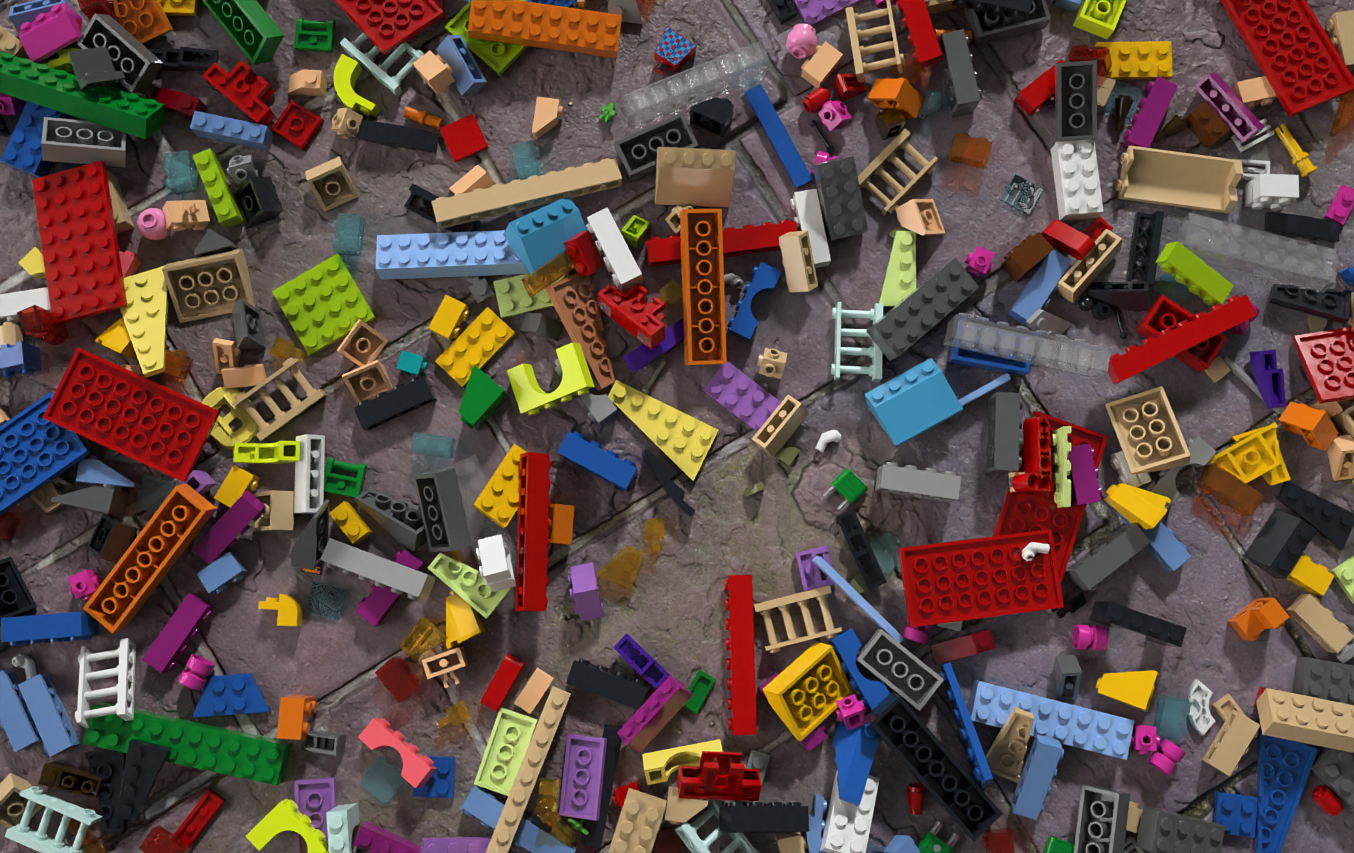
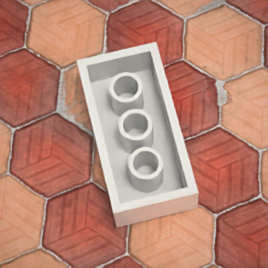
M1094 139L1056 142L1051 148L1059 221L1097 218L1104 211Z
M608 207L587 217L588 224H586V227L592 239L596 240L594 242L600 255L604 256L603 260L608 273H613L612 280L614 285L624 293L637 283L642 284V273Z
M837 770L820 851L827 853H866L880 778L868 776L858 807L839 799Z

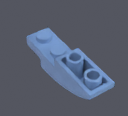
M814 794L813 813L809 814V832H805L809 853H827L820 851L823 838L821 833H824L825 821L822 820L823 812L826 813L827 800H824L822 794Z

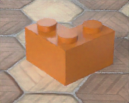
M888 77L884 79L876 78L867 97L877 108H896L905 119H916L924 101L919 91L914 89L909 84V81L902 77L899 79Z
M1290 402L1278 419L1286 431L1302 435L1308 446L1327 451L1338 435L1334 423L1330 420L1325 410L1321 408L1314 409L1304 403Z
M1256 598L1228 622L1242 640L1255 641L1261 637V632L1265 629L1277 630L1286 624L1285 620L1290 616L1275 598Z
M288 695L281 697L277 728L278 739L302 740L306 738V735L310 732L308 718L314 716V713L317 711L316 696Z

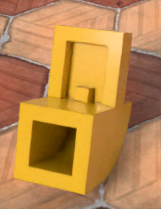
M279 594V602L278 598L266 597V601H259L258 609L278 610L277 626H302L303 609L301 603L294 596Z

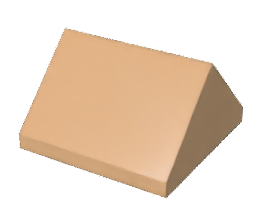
M476 165L449 189L455 195L457 193H469L477 188H490L496 183L484 169Z
M359 319L337 351L362 367L374 362L388 342V339Z
M378 360L342 375L357 404L364 400H373L381 392L388 393L393 391V386L386 369Z

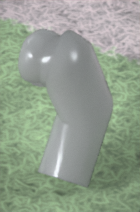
M733 273L724 275V285L728 284L735 289L743 287V280Z

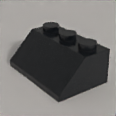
M1274 509L1243 556L1275 579L1287 578L1318 530L1300 518Z
M12 557L0 560L1 626V618L20 617L37 608Z

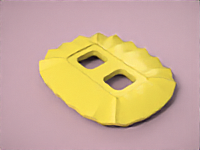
M222 386L209 393L201 403L216 410L223 404H227L231 409L230 413L222 418L219 415L210 436L224 448L234 450V443L250 442L256 436L260 427L242 404L236 407L232 405L236 401L235 397L241 392L237 388H225V386ZM235 418H239L243 426L234 432L229 424Z

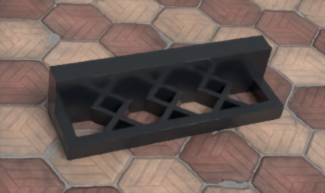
M412 183L409 188L411 195L404 207L437 224L435 216H429L427 209L433 208L431 201L439 197ZM415 197L422 200L423 207L414 208L411 206ZM476 220L444 229L450 232H461L460 226L468 224L472 226L470 232L477 231L481 222Z
M1156 211L1153 214L1135 213L1126 282H1135L1132 281V274L1137 270L1142 276L1141 281H1149L1148 289L1155 284L1156 260L1159 255L1164 212ZM1140 218L1150 220L1149 227L1145 230L1140 225ZM1140 235H1143L1147 240L1146 245L1142 248L1137 242V238ZM1139 252L1144 257V263L1140 266L1134 260L1135 255Z

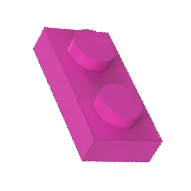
M1344 184L1341 185L1323 218L1340 223V226L1344 225L1354 206V190Z

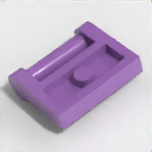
M829 545L795 553L803 591L835 584L827 575V580L822 581L819 567L812 562L816 554L821 553V557L831 566L828 553L830 551Z

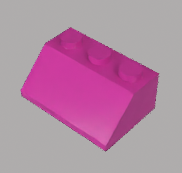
M64 2L61 5L56 4L47 13L39 14L35 20L23 23L20 27L19 39L30 60L39 63L81 39L82 18L67 2Z

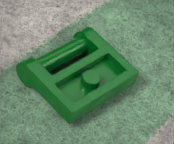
M297 18L294 49L296 51L333 53L336 21L304 20V18ZM305 28L327 29V32L303 30Z
M329 457L324 471V492L356 498L361 494L364 477L367 472V464L346 463ZM334 468L358 473L355 478L334 474L332 471Z

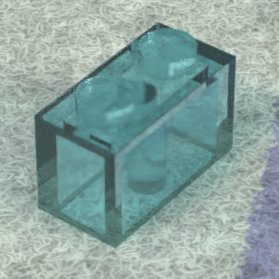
M533 140L511 145L519 180L528 179L533 175L541 176L545 174L543 164H539L537 158L541 157L539 148L534 146Z
M188 150L164 153L165 160L163 165L168 176L166 178L167 188L176 195L198 191L195 163L192 154Z
M338 213V219H335L334 222L336 236L332 239V247L339 255L361 256L365 219L361 215Z
M414 432L411 451L415 454L453 459L456 440L453 437Z
M1158 694L1154 721L1156 734L1183 740L1187 733L1186 718L1190 713L1189 700Z

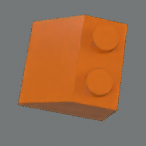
M550 504L548 509V518L550 520L548 528L549 544H572L575 506Z

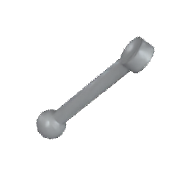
M662 360L647 386L642 389L644 394L649 393V388L667 361Z

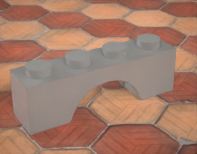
M558 358L554 361L556 365L554 370L559 377H562V367ZM587 393L576 398L582 408L586 406L590 411L587 415L593 423L597 421L601 425L618 412L607 394L592 395Z
M1199 436L1188 438L1185 441L1191 455L1190 463L1185 465L1196 468L1205 466L1216 453ZM1185 465L1159 470L1157 473L1159 476L1156 480H1152L1145 486L1146 491L1171 499L1168 506L1165 504L1166 509L1179 496L1176 488V476Z

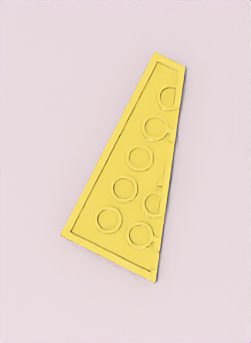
M164 266L123 278L128 306L120 308L145 378L165 372L168 286L162 271Z
M616 380L608 395L609 399L694 482L719 430Z

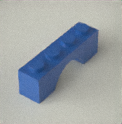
M762 262L759 267H754L751 277L754 278L751 284H746L743 291L746 295L743 301L739 300L735 308L738 312L735 317H731L727 325L730 328L729 334L750 342L758 324V321L751 312V302L761 293L773 292L782 271Z
M851 628L829 642L841 661L840 665L844 673H848L851 679L849 680L851 687L860 694L861 698L859 700L863 702L865 709L868 708L871 711L890 693L883 681L868 680L858 671L856 655L862 645Z

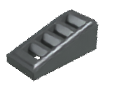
M310 731L306 738L303 739L302 751L333 756L343 755L345 752L346 735ZM314 736L313 747H310L311 738Z

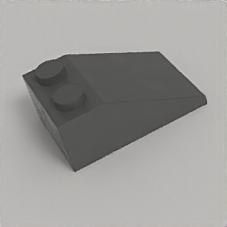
M238 299L232 310L233 318L230 319L231 326L235 330V336L233 337L235 347L243 352L266 348L260 311L243 299Z
M103 484V487L93 486L52 497L51 501L111 514L125 515L130 493L123 492L124 488Z
M330 500L324 501L301 536L298 537L295 545L290 548L289 558H291V566L315 570L320 563L328 543Z

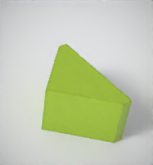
M633 215L620 232L625 242L638 249L650 222Z

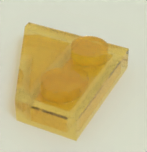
M627 545L598 570L596 575L631 589L645 552Z
M423 615L400 643L399 647L408 657L414 659L444 642L448 637L429 618Z
M549 808L543 813L540 820L544 824L547 822L552 827V832L569 847L576 839L574 836L575 831L569 825L565 826L561 821L562 817L555 809L552 811Z

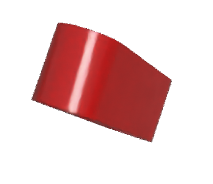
M1054 219L1041 233L1052 246L1080 261L1096 247V243L1092 238L1057 219Z
M507 653L480 703L497 713L524 667L525 662Z

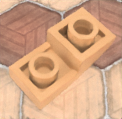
M251 364L221 370L225 388L254 386L267 379L264 364Z
M537 667L514 704L531 714L551 684L553 677Z

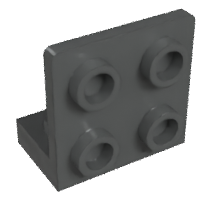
M107 47L74 50L68 53L81 90L117 85L125 78L123 70L115 71Z

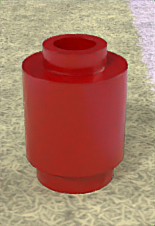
M819 87L807 95L802 103L808 113H816L830 100L831 95L826 88Z
M1319 785L1312 791V799L1326 814L1336 816L1344 809L1342 800L1328 786Z

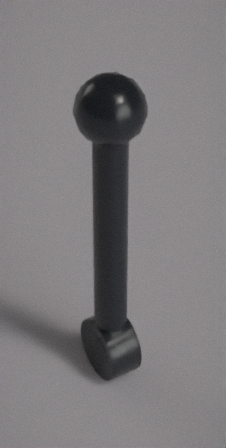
M812 120L810 126L814 127L826 145L827 153L832 154L834 147L829 145L817 126V121Z
M1111 304L1118 321L1120 338L1126 339L1127 333L1124 332L1118 310L1119 307Z

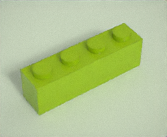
M210 148L192 155L219 223L228 229L244 222L218 156Z
M1178 241L1167 243L1156 260V263L1161 266L1160 268L1164 272L1174 276L1178 283L1187 286L1191 293L1201 297L1207 305L1223 304L1234 286Z

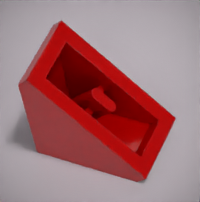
M840 73L836 77L834 87L841 102L868 91L864 82H858L856 74Z

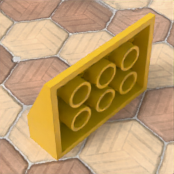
M815 642L763 688L771 707L800 742L838 708L836 701L853 694L833 647L820 642Z

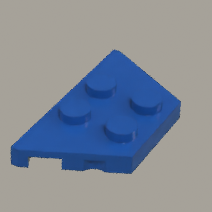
M252 673L210 676L193 713V718L270 712L271 707L267 705L263 698V693L256 685V680Z

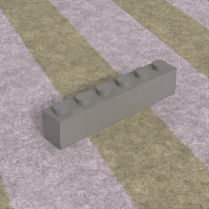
M331 538L320 559L327 563L326 567L336 571L338 567L342 568V573L352 577L355 573L359 575L358 579L368 583L371 579L375 581L374 585L386 589V586L392 587L391 592L399 595L405 592L408 594L407 598L417 602L419 599L427 601L436 578Z

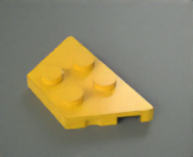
M1276 422L1269 424L1214 455L1208 463L1243 484L1279 466L1281 463L1280 455L1278 454L1279 442L1276 435Z

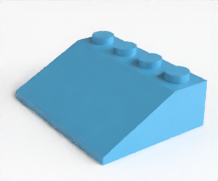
M566 196L510 222L503 236L534 279L538 280L572 263L571 256L566 252L564 242L578 232L586 231L587 229L579 209L571 198Z
M932 358L865 393L867 407L895 447L906 443L963 411V407L944 374Z

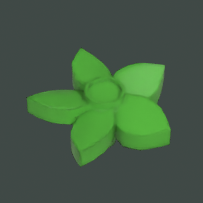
M610 103L608 107L602 106V112L604 113L598 119H605V122L608 124L610 118H614L617 115L615 103Z
M572 818L568 819V822L575 830L588 835L589 831L582 825L583 819L579 823Z

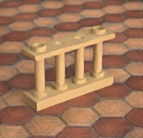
M886 0L887 8L859 15L854 13L853 7L845 8L855 71L859 83L866 81L865 74L868 71L897 65L899 73H903L902 65H905L904 54L899 52L893 16L897 15L895 4L891 5L890 0ZM889 15L890 24L863 31L861 29L857 30V25L860 22ZM892 31V41L867 47L860 46L859 41H862L863 38ZM892 48L895 49L896 57L868 64L866 62L863 63L862 57H865L867 54Z
M906 129L858 176L859 186L866 188L885 206L881 213L883 216L888 212L891 214L898 207L896 203L926 173L930 175L937 167L935 165L938 160L936 156L929 162L909 144L908 138L911 133ZM899 148L901 150L904 149L924 167L917 175L896 157L897 154L895 152ZM886 161L893 163L911 180L905 188L883 169L882 165ZM873 174L879 175L898 193L892 201L870 182L869 178Z
M291 357L284 361L281 369L249 392L245 393L243 391L235 397L236 401L232 403L234 407L242 404L260 427V432L256 434L260 441L268 438L326 396L323 389H313L296 367V364L300 362L299 358L293 359ZM288 370H290L307 393V398L302 402L300 399H296L280 378ZM273 381L291 404L290 407L292 409L287 413L280 410L264 389ZM258 393L273 412L276 420L271 424L266 423L248 400L250 397Z
M830 585L753 604L754 611L759 612L763 616L770 645L764 646V650L775 653L781 651L783 646L822 636H826L827 639L837 637L838 632H841L842 629L841 627L834 628L826 600L828 598L827 594L832 593ZM816 597V600H819L826 626L825 631L815 633L807 604L809 603L808 599ZM794 602L800 605L808 634L796 638L789 612L790 603ZM778 607L782 612L789 639L777 643L770 616L771 608Z

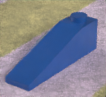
M838 723L833 739V748H835L836 753L835 764H837L839 799L858 807L879 741L878 734L868 723L849 731L844 723Z

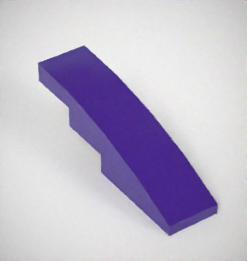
M683 319L665 329V340L651 350L645 344H642L623 357V360L634 374L684 342Z
M627 633L613 647L655 689H658L670 676Z

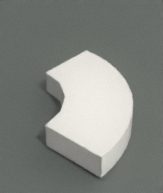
M1195 679L1187 695V713L1194 729L1201 736H1204L1216 722L1209 710V700L1213 692L1198 679Z

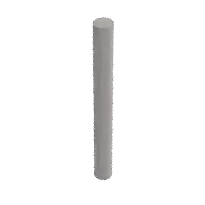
M1228 356L1224 357L1222 360L1231 371L1262 399L1256 382ZM1282 407L1272 408L1277 414L1284 410Z

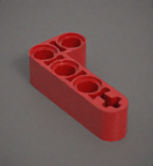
M1045 416L1026 418L1023 422L1025 474L1015 475L1012 479V486L1016 492H1048L1052 488L1050 423Z

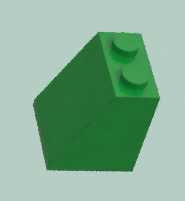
M476 365L472 368L458 411L462 416L460 420L471 430L473 427L479 430L509 397L499 385Z

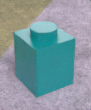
M402 350L396 369L403 373L422 377L423 373L425 374L428 369L427 359L424 356Z

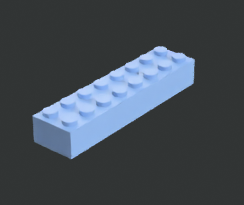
M505 230L377 235L376 271L380 280L531 274L503 236Z
M978 680L973 681L967 708L972 721L1002 728L1013 708L1017 707L1034 714L1031 736L1035 737L1036 734L1059 740L1062 744L1127 760L1135 720Z

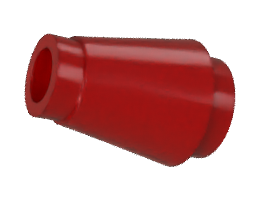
M912 783L906 789L910 814L921 815L926 790H924L921 784Z

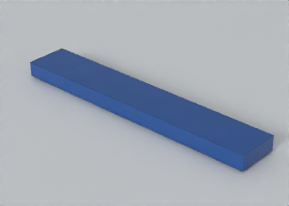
M759 84L745 91L746 99L795 189L812 182L813 178L762 85Z

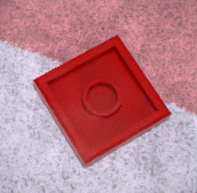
M291 100L271 131L304 151L324 120Z
M474 114L439 128L455 163L489 148Z

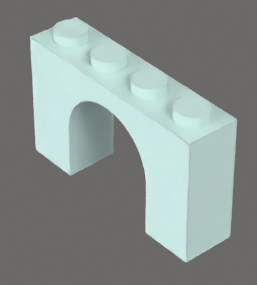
M358 803L338 805L326 812L329 853H352V832L354 827L360 823Z

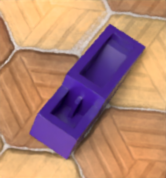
M1276 350L1249 352L1253 376L1268 409L1286 407L1283 368L1277 369Z

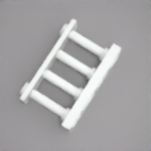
M120 639V647L116 650L94 654L87 647H81L78 656L80 670L78 706L75 712V719L84 728H90V718L117 714L125 721L134 720L136 644L130 639ZM119 657L117 668L93 672L94 661ZM118 676V684L115 687L92 691V680ZM118 695L115 706L91 710V699Z

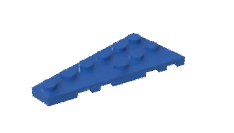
M951 663L943 664L940 677L944 679L943 683L946 684L947 697L952 704L954 716L960 730L958 736L961 744L965 746V755L971 766L973 778L976 784L982 790H985L992 781L993 776Z
M1261 726L1258 733L1256 796L1258 797L1255 853H1281L1318 749L1302 742L1263 735Z

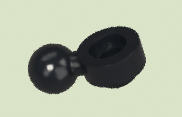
M1088 296L1082 297L1078 302V307L1082 311L1091 310L1092 316L1096 320L1103 321L1112 315V306L1107 302L1100 301L1094 303L1093 299ZM1102 307L1105 308V313L1102 312Z

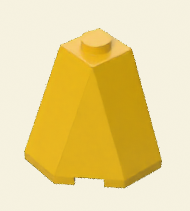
M123 317L96 338V342L137 360V355Z
M1124 483L1111 485L1107 489V495L1104 498L1131 524L1136 523L1141 530L1154 528L1168 510L1165 508V504L1168 506L1171 502V499Z
M453 590L449 592L450 596L446 597L447 649H451L486 632L477 610Z
M1155 670L1105 673L1102 678H1098L1096 688L1098 693L1148 713L1155 694L1156 685L1154 683L1155 681L1157 682L1159 673Z

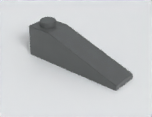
M367 489L355 498V501L399 543L415 552L427 542L420 505L417 507L408 504L409 501L404 499L397 501L391 499L390 495Z

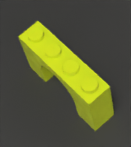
M570 343L556 349L563 377L559 387L552 393L548 394L539 387L531 364H520L507 370L521 414L536 415L540 413L539 410L542 408H553L556 406L555 403L570 401L573 399L572 396L577 394L578 396L589 393V389L595 387L581 344Z
M288 798L282 800L246 835L248 840L260 851L280 832L287 830L295 831L305 839L308 853H329V845L325 840L324 833L319 829H315L311 824V819L305 814L302 815L298 810L297 804Z

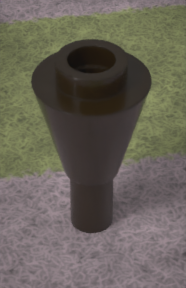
M1119 95V98H1115L1117 118L1115 130H1123L1124 119H1126L1134 101L1130 99L1131 96Z
M1175 115L1164 126L1162 131L1155 134L1153 141L1157 143L1164 137L1185 131L1187 125L1185 118Z

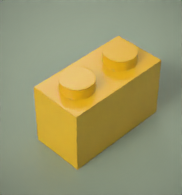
M445 295L428 327L429 330L452 342L453 338L459 335V327L462 321H466L469 315L468 306Z
M233 465L214 499L231 507L247 490L251 493L257 488L260 477L241 466Z
M344 501L329 513L352 544H360L373 533L349 502Z
M1302 554L1286 579L1315 596H1324L1335 575L1330 573L1327 567L1313 563L1312 558Z

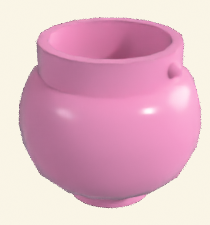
M804 23L795 25L787 36L786 47L788 52L797 59L811 56L815 52L818 42L815 29Z
M149 208L140 213L137 227L144 237L150 240H161L169 236L171 229L166 228L162 210Z

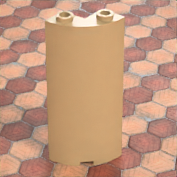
M1128 146L1126 153H1123L1121 156L1122 168L1120 178L1117 180L1115 187L1116 191H1118V199L1228 214L1232 212L1238 201L1236 186L1243 176L1241 160L1137 146Z

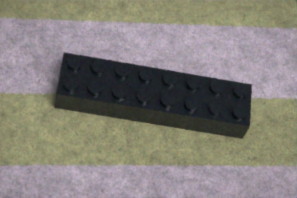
M892 691L864 718L971 840L975 841L1003 814L901 696Z

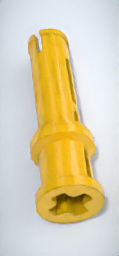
M1285 123L1280 125L1283 133L1278 127L1274 129L1292 156V164L1296 165L1300 170L1301 178L1310 175L1318 169L1309 160V154L1302 151Z

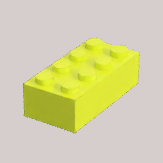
M1083 0L1073 26L1108 39L1115 30L1126 0Z

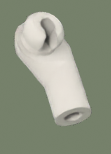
M837 430L822 433L815 449L824 453L829 442H839L841 440V434Z
M1029 543L1022 550V558L1026 561H1032L1037 553L1048 554L1049 544Z
M23 654L13 657L12 664L15 667L20 666L25 669L26 680L37 675L33 659Z

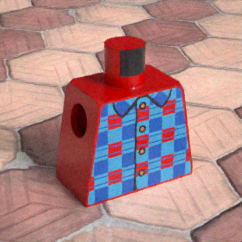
M667 26L654 52V59L658 62L654 70L660 75H664L667 69L674 73L678 72L696 54V45Z

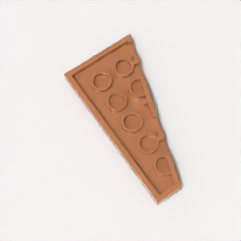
M576 273L547 286L545 290L572 342L581 344L597 390L599 391L614 383L615 378L611 360L607 357L606 352L608 346L602 334L604 328L598 302L594 298L593 291L595 288L594 284L591 283L590 276H579V273Z

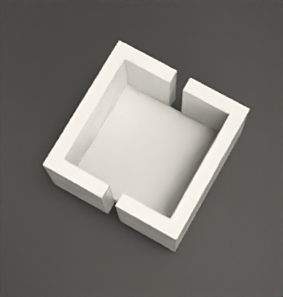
M1260 173L1244 185L1245 207H1252L1253 210L1271 208L1273 211L1282 210L1283 207L1299 198V175Z
M502 534L478 540L479 548H476V553L482 563V566H479L481 577L484 578L486 586L489 585L492 592L516 586L510 551L505 544Z

